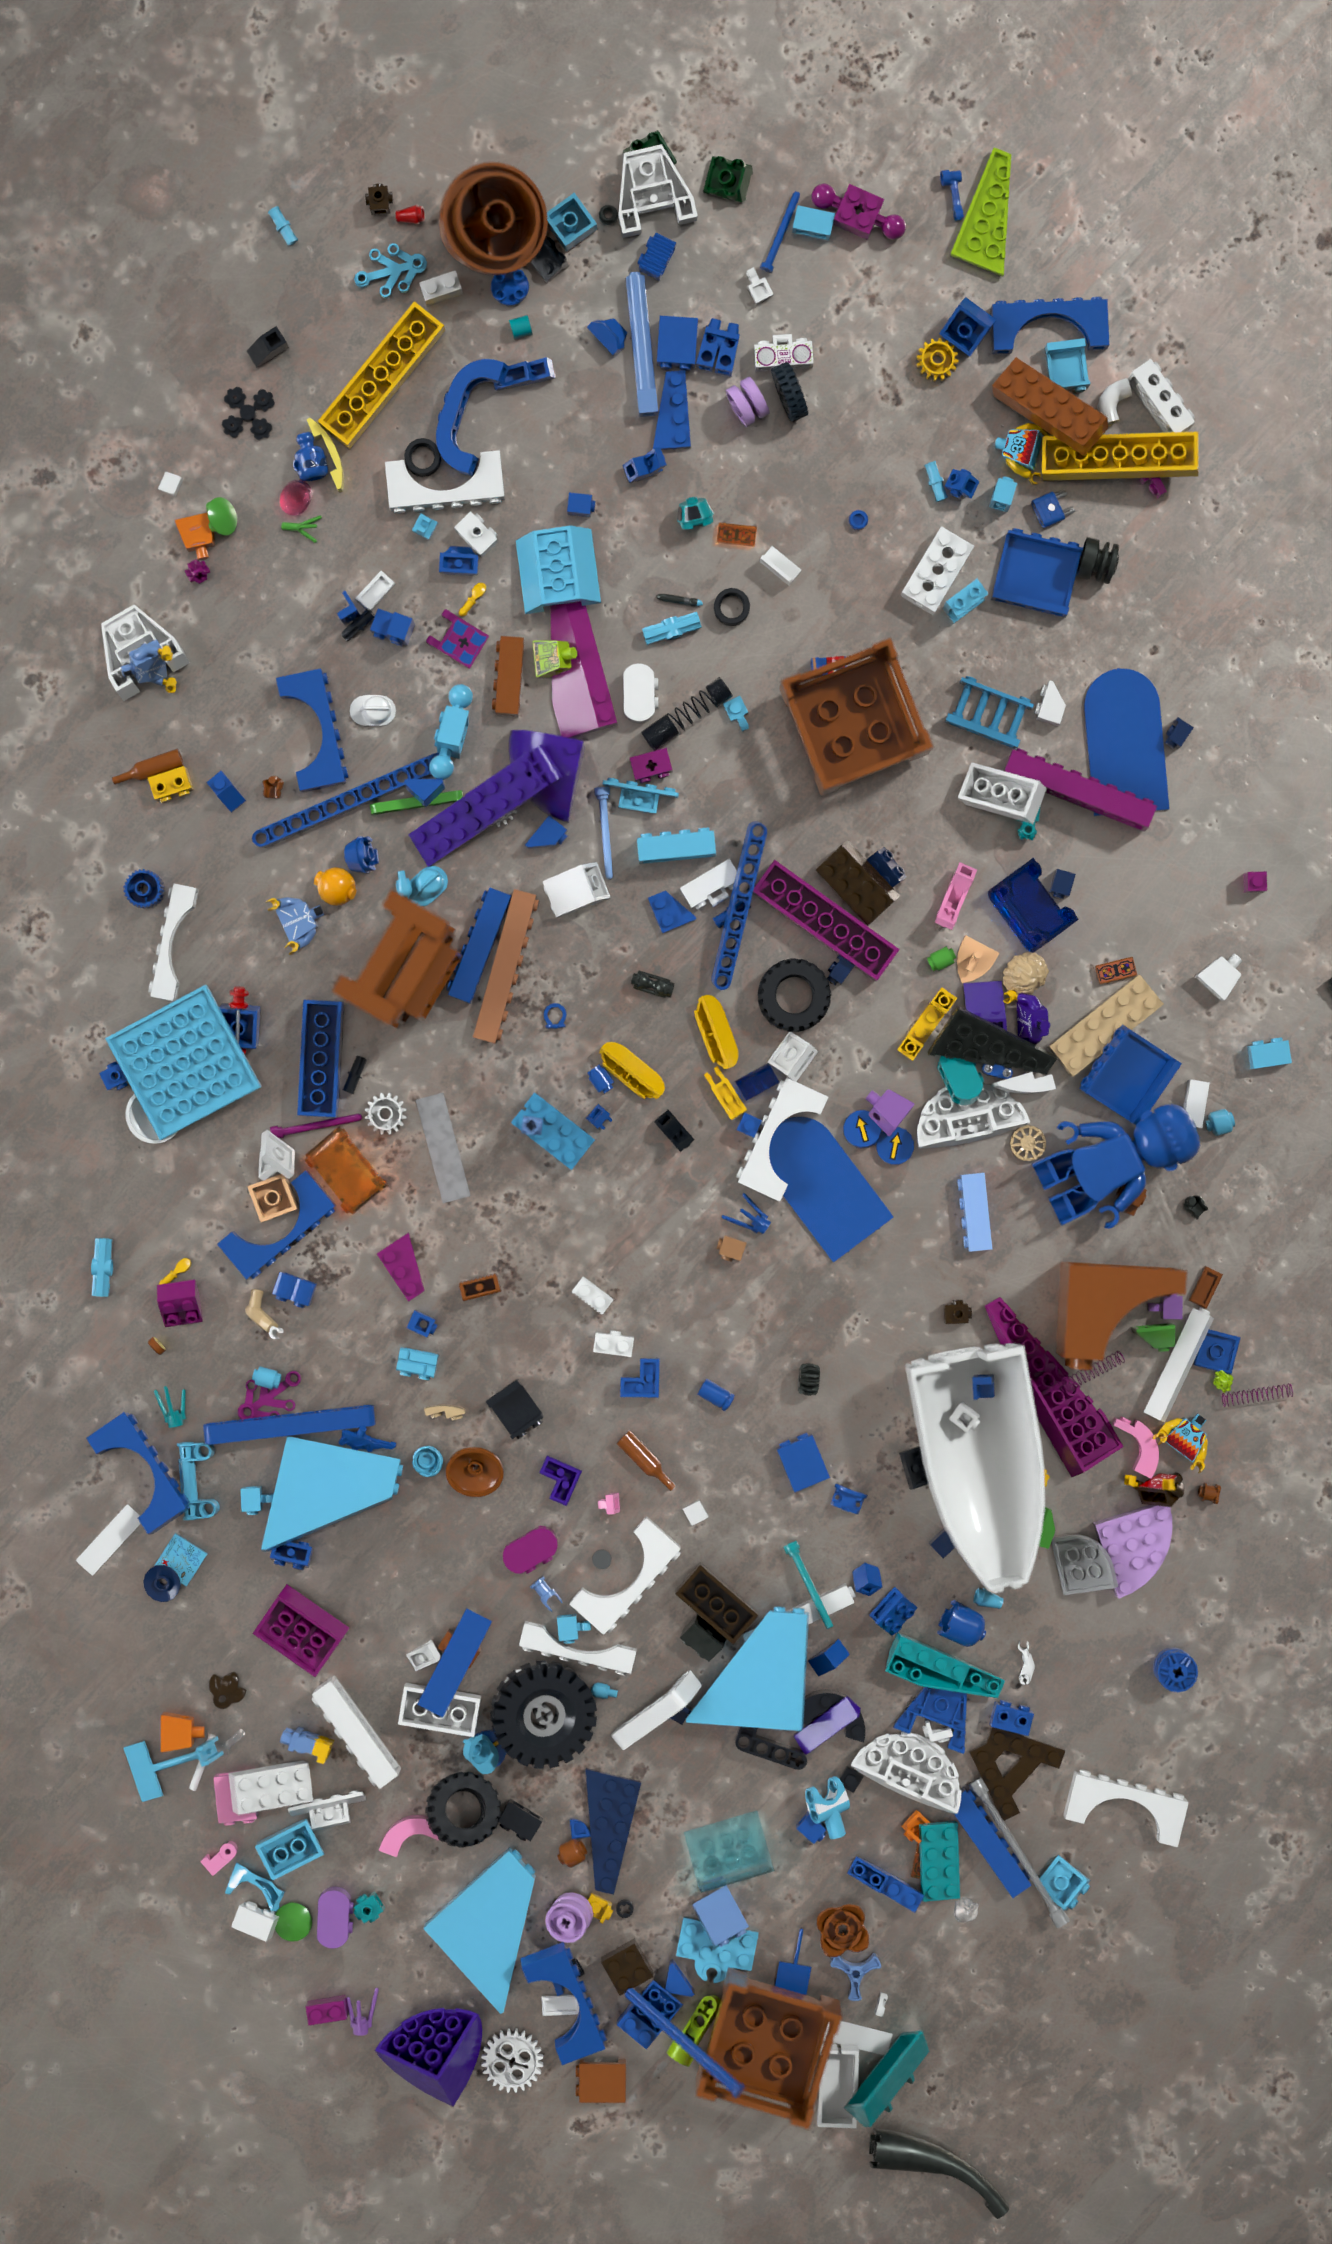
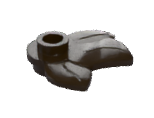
M235 1672L227 1674L223 1679L215 1674L210 1678L209 1690L214 1695L213 1703L217 1708L226 1709L231 1703H238L244 1698L246 1690L238 1687V1677ZM225 1696L226 1701L223 1703L220 1702L219 1697Z

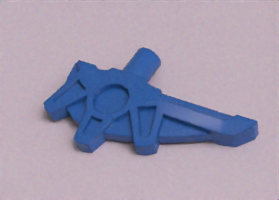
M360 1426L358 1432L342 1430V1437L338 1441L341 1446L347 1444L353 1450L366 1449L368 1452H372L373 1449L396 1448L395 1442H387L366 1435L367 1428L365 1426Z

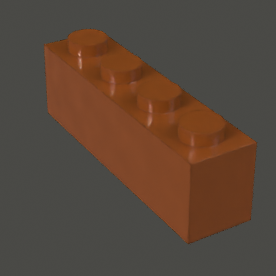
M501 636L500 641L496 643V652L499 653V660H495V672H498V679H494L493 691H497L496 698L492 699V710H495L496 715L519 717L524 638Z

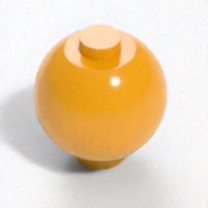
M334 867L325 872L319 871L314 878V885L317 886L319 896L327 904L333 906L344 905L354 899L356 895L355 880L343 868Z

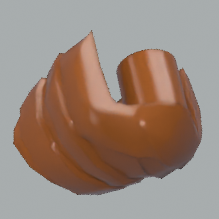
M274 775L262 781L265 798L281 797V790L284 785L282 779Z

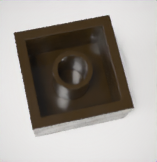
M635 1938L601 1957V1963L619 1996L626 1993L629 1988H635L653 1978L654 1971Z

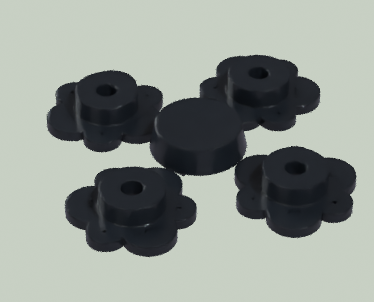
M240 387L228 389L227 395L224 397L225 403L229 404L232 409L236 407L241 409L240 417L235 418L233 415H230L228 419L222 421L224 433L236 438L239 432L243 431L241 425L244 420L246 422L252 421L253 427L250 428V431L254 434L255 439L268 438L269 432L272 431L273 427L270 423H267L265 418L261 420L255 419L257 415L256 409L267 411L268 408H272L275 405L272 399L273 394L260 389L258 394L253 396L255 402L254 406L244 405L246 395Z

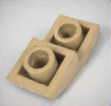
M434 1405L424 1408L426 1416L431 1415V1418L442 1416V1412L445 1411L446 1419L451 1418L452 1421L463 1418L462 1414L466 1413L465 1408L454 1405Z

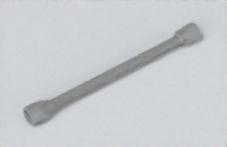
M981 1777L975 1779L968 1784L969 1788L976 1798L979 1797L984 1802L985 1806H987L986 1808L991 1812L990 1814L994 1821L999 1825L998 1827H1000L999 1829L1008 1840L1007 1842L1011 1844L1010 1846L1018 1859H1020L1019 1861L1028 1872L1027 1874H1029L1035 1887L1040 1891L1039 1893L1043 1900L1048 1904L1049 1916L1057 1929L1066 1925L1070 1921L1062 1907L1059 1908L1054 1903L1049 1893H1047L1048 1891L1044 1889L1045 1887L1041 1880L1036 1876L1037 1874L1033 1867L1027 1861L1028 1859L1019 1848L1020 1846H1018L1012 1833L1007 1829L1008 1827H1006L1005 1822L997 1810H995L996 1808L992 1801H990L987 1793L989 1790Z

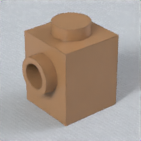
M724 1235L723 1239L719 1238L716 1249H719V1254L722 1255L721 1259L730 1262L733 1259L741 1261L747 1243Z

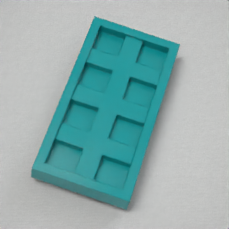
M947 1821L919 1824V1839L921 1840L919 1843L921 1893L925 1895L923 1902L960 1899L958 1822Z

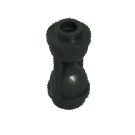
M640 970L637 974H633L631 984L634 985L633 989L663 998H671L675 983L671 982L670 979Z

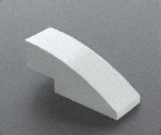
M1033 1072L991 1083L993 1088L1020 1094L1040 1093L1056 1089L1052 1074L1034 1079Z

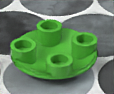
M222 497L214 498L208 502L206 509L208 511L209 529L221 535L232 534L237 526V514L233 505Z
M289 1902L280 1907L275 1914L279 1916L275 1930L281 1938L287 1941H299L306 1937L311 1930L312 1915L301 1904Z

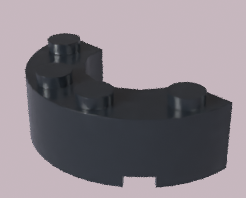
M830 1689L816 1690L806 1695L804 1725L809 1726L815 1716L826 1712L847 1697V1695ZM860 1711L859 1717L845 1727L844 1734L847 1738L864 1743L865 1723Z

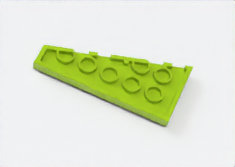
M994 147L950 256L1003 277L1011 154Z

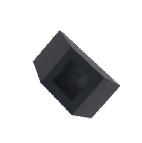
M277 326L261 335L247 350V353L258 368L289 348Z

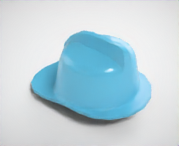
M437 866L422 869L410 880L412 893L407 898L421 907L432 903L447 888L448 878L445 871Z
M480 1734L468 1740H463V1755L465 1759L471 1762L481 1774L492 1773L497 1767L499 1754L489 1738L484 1734Z

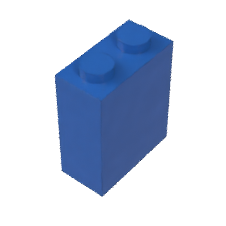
M660 316L657 366H660L661 369L680 367V370L685 371L695 368L698 318Z
M806 1432L798 1435L795 1441L790 1442V1440L779 1443L780 1447L777 1448V1451L794 1492L830 1478L812 1434L808 1435Z

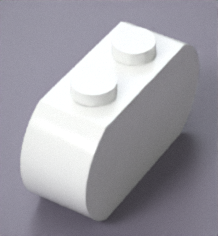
M633 664L623 673L624 715L631 722L645 723L654 716L655 709H659L658 697H655L654 690H658V678H654V672L649 666Z

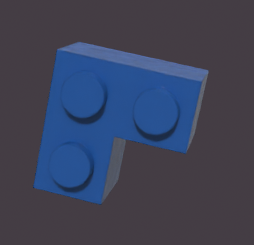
M378 608L370 631L374 633L373 637L380 640L387 638L394 645L402 647L404 644L408 646L415 623L410 617L396 612L392 614Z

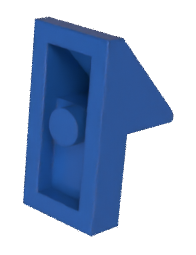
M222 771L206 782L231 813L246 801Z

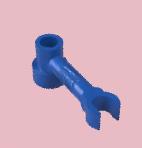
M941 170V185H950L954 221L962 220L964 213L958 188V182L962 181L961 171Z

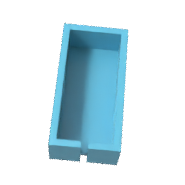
M700 828L698 832L693 833L690 830H680L679 834L671 835V831L660 832V836H652V833L641 834V838H637L639 864L716 857L714 831H710V828Z

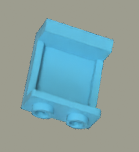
M1085 338L1051 342L1045 346L1048 377L1067 391L1084 392L1090 386L1084 349L1086 346Z
M976 579L947 600L943 610L951 621L956 623L985 601L984 597L988 595V592L980 581Z

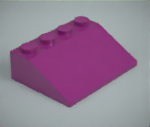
M286 1584L252 1634L316 1677L349 1630V1627Z

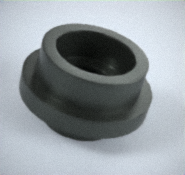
M612 205L603 206L599 211L600 221L606 225L616 222L618 218L617 209ZM609 212L612 214V217L606 218L605 214Z

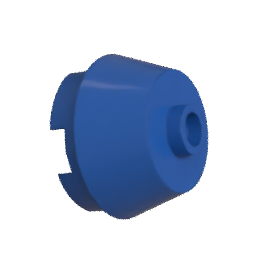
M359 836L346 844L344 858L351 871L369 874L371 871L376 870L375 864L379 863L377 848L373 849L370 843L373 840L371 837Z

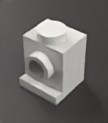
M962 1401L949 1420L968 1433L970 1429L974 1431L979 1425L980 1421L978 1418L980 1415ZM968 1414L970 1416V1420H965L964 1415Z

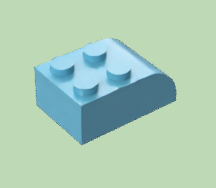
M307 1819L300 1820L258 1841L255 1845L272 1881L324 1855Z

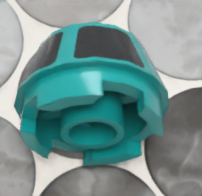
M690 497L679 504L677 521L682 529H693L694 526L702 524L706 526L713 523L714 511L707 499Z

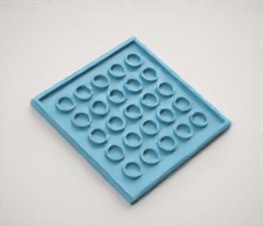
M207 984L105 1038L159 1140L172 1135L262 1087Z

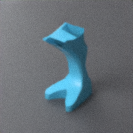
M236 1862L225 1893L230 1895L239 1884L248 1881L262 1890L270 1910L278 1911L279 1903L285 1891L277 1888L272 1880L259 1877L245 1866Z

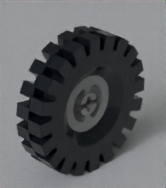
M545 1660L536 1661L534 1666H531L530 1663L520 1666L521 1671L516 1672L513 1670L507 1675L509 1680L506 1683L502 1681L497 1687L499 1693L493 1696L491 1702L493 1710H490V1720L493 1724L492 1729L502 1749L513 1760L517 1759L519 1764L527 1767L529 1764H532L533 1768L543 1769L544 1765H548L549 1768L558 1767L559 1762L562 1760L565 1763L573 1760L572 1754L575 1752L580 1754L586 1748L584 1745L586 1740L590 1742L594 1734L591 1730L592 1726L596 1727L597 1716L595 1715V1711H597L596 1702L585 1681L570 1667L566 1666L565 1668L561 1663L554 1661L551 1664H547ZM544 1702H549L555 1706L556 1712L554 1717L550 1708ZM532 1710L537 1721L542 1725H536L531 1722L530 1714Z

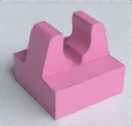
M619 1493L605 1495L606 1499L598 1501V1509H606L607 1514L620 1512Z

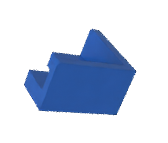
M640 1358V1377H621L620 1397L659 1398V1358Z

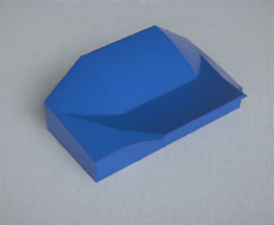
M615 318L595 320L587 326L612 355L624 349V341L628 332Z
M450 546L446 552H440L439 573L463 576L478 575L479 555H476L471 547Z

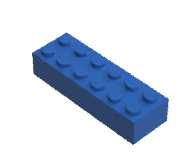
M303 1000L297 1115L338 1117L344 1002Z

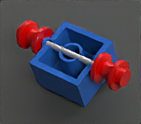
M236 986L229 993L233 996V1001L229 1004L222 1003L219 1008L243 1053L246 1054V1049L244 1048L256 1049L259 1044L260 1006L248 1005L245 1002V997L249 995V991L245 990V987Z

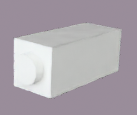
M1190 1079L1187 1082L1183 1109L1187 1111L1194 1121L1196 1128H1202L1210 1083Z

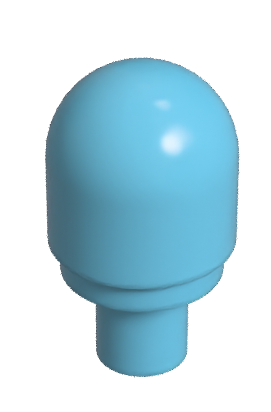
M398 871L399 880L396 881L397 893L407 898L412 893L411 881H409V878H406L405 871Z
M595 1683L591 1687V1692L596 1698L608 1699V1696L617 1698L618 1690L610 1689L608 1684Z

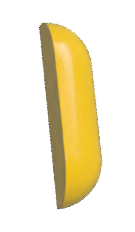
M701 996L697 1000L699 1002L697 1010H694V1014L709 1057L713 1063L716 1062L723 1069L731 1068L738 1061V1048L724 1009L714 996Z
M607 1042L601 1047L599 1054H601L604 1068L643 1099H646V1097L658 1099L664 1093L665 1085L660 1075L625 1046L616 1042Z

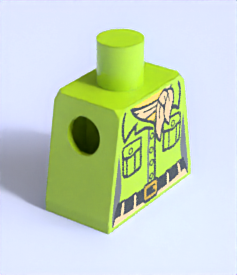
M532 641L536 677L550 678L571 668V659L577 657L576 648H569V643L566 641Z

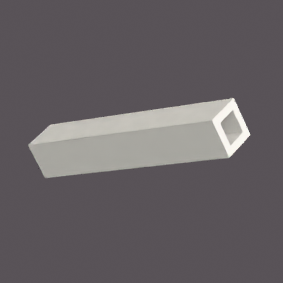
M1201 1307L1199 1310L1192 1309L1144 1413L1160 1421H1166L1214 1320L1213 1317L1209 1316V1311Z
M846 1583L819 1595L828 1615L855 1603L853 1598L856 1597L852 1587H847ZM812 1599L793 1607L805 1609L804 1612H809V1624L821 1619ZM759 1624L748 1628L742 1634L745 1642Z

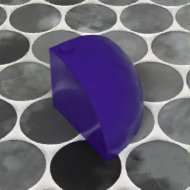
M511 730L508 750L510 764L527 752H530L533 748L543 744L563 776L562 779L529 801L547 815L569 823L585 751L584 741L535 731Z
M438 2008L424 2011L401 2022V2026L393 2032L390 2031L376 2047L375 2052L387 2066L407 2082L428 2095L454 2107L466 2087L478 2059L482 2042V2022L479 2014L459 2008L455 2010Z

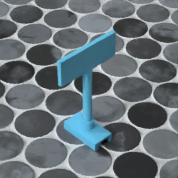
M218 1736L210 1738L198 1746L195 1752L153 1764L145 1741L124 1747L123 1749L141 1801L144 1802L163 1796L156 1771L196 1759L200 1760L201 1766H205L224 1755L223 1751L217 1752L215 1742L219 1740Z

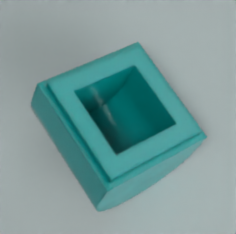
M528 315L509 320L514 340L533 335Z

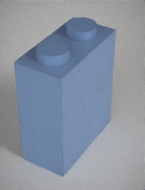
M727 1885L692 1904L713 1946L719 1945V1947H722L730 1942L728 1938L734 1935L738 1938L747 1933L745 1929L749 1926Z

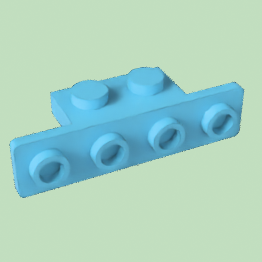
M608 778L607 781L603 780V786L621 789L618 808L656 814L659 795L672 798L679 797V793L675 792L676 789L664 787V790L656 789L657 786L645 784V787L638 786L637 782L627 781L624 784L619 783V779Z

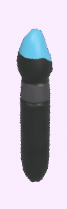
M658 594L656 596L657 599L664 602L690 605L692 607L703 605V602L697 598L690 599L669 594Z

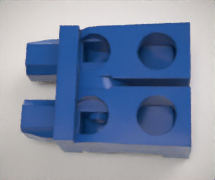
M712 318L709 326H706L696 362V369L713 372L716 355L719 352L715 373L732 377L740 334H738L739 325L729 323L727 331L720 330L721 321Z

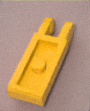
M716 1066L714 1071L722 1080L715 1085L710 1074L705 1073L704 1076L711 1085V1090L725 1112L733 1120L747 1111L729 1080L724 1077L719 1067Z

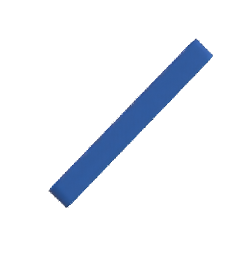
M758 821L751 822L747 827L711 981L719 990L728 989L732 981L767 836L766 827ZM756 826H760L762 829L761 833L754 836L753 829ZM751 845L757 846V851L754 854H749L748 852ZM746 864H752L753 866L752 871L749 873L744 872ZM746 882L748 888L746 891L741 892L739 886L741 883ZM738 901H742L744 904L741 910H735V904ZM733 920L739 921V926L736 929L730 928ZM728 939H734V945L730 948H727L726 941ZM729 957L730 963L727 966H722V959ZM725 976V982L718 985V977Z
M362 1405L203 1424L205 1444L212 1445L359 1428L360 1426L369 1427L376 1425L374 1405Z

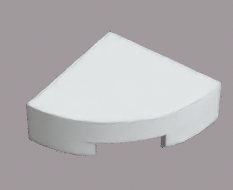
M880 1992L874 2009L875 2015L883 2016L884 2006L888 1999L887 1994Z

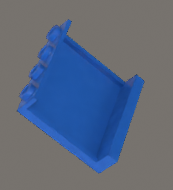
M1012 528V530H1008L991 600L1065 618L1068 614V606L1083 547H1079L1080 544L1075 542L1062 543L1060 539L1054 537L1045 539L1038 533L1024 534L1021 529Z
M1122 1024L1114 1032L1111 1042L1104 1047L1101 1057L1093 1063L1092 1070L1088 1076H1085L1081 1081L1079 1089L1136 1126L1141 1120V1115L1145 1111L1152 1109L1182 1063Z

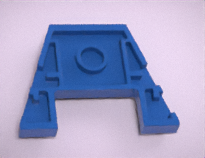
M923 1687L894 1723L893 1728L910 1734L916 1716L924 1717L953 1728V1737H950L947 1748L964 1754L967 1693Z

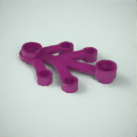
M290 1371L286 1375L285 1380L279 1384L278 1389L273 1388L268 1392V1388L261 1387L259 1399L254 1403V1390L258 1386L255 1385L254 1389H250L248 1387L249 1382L255 1384V1381L252 1379L247 1381L245 1403L238 1408V1417L240 1419L271 1416L272 1413L280 1415L276 1410L271 1412L258 1410L263 1405L285 1408L287 1411H292L296 1407L294 1400L288 1399L285 1401L273 1398L289 1386L294 1387L300 1384L302 1379L300 1373ZM291 1375L297 1376L296 1382L291 1381ZM287 1402L293 1403V1407L291 1409L287 1408ZM245 1409H249L251 1411V1414L249 1416L244 1414Z

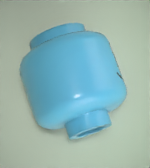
M1221 1109L1209 1113L1205 1124L1208 1132L1212 1131L1215 1136H1220L1232 1132L1235 1120L1232 1112Z

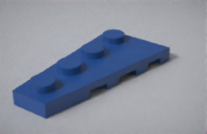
M685 370L667 371L665 374L653 449L658 447L661 450L691 448Z

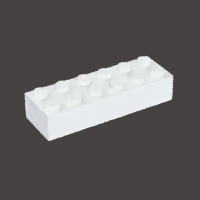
M335 1675L318 1686L312 1693L313 1703L316 1707L322 1708L326 1721L329 1724L332 1722L336 1729L334 1731L340 1739L343 1738L345 1740L349 1753L351 1755L355 1754L358 1758L357 1763L363 1771L366 1770L370 1775L368 1779L372 1785H377L380 1789L397 1777L401 1767Z

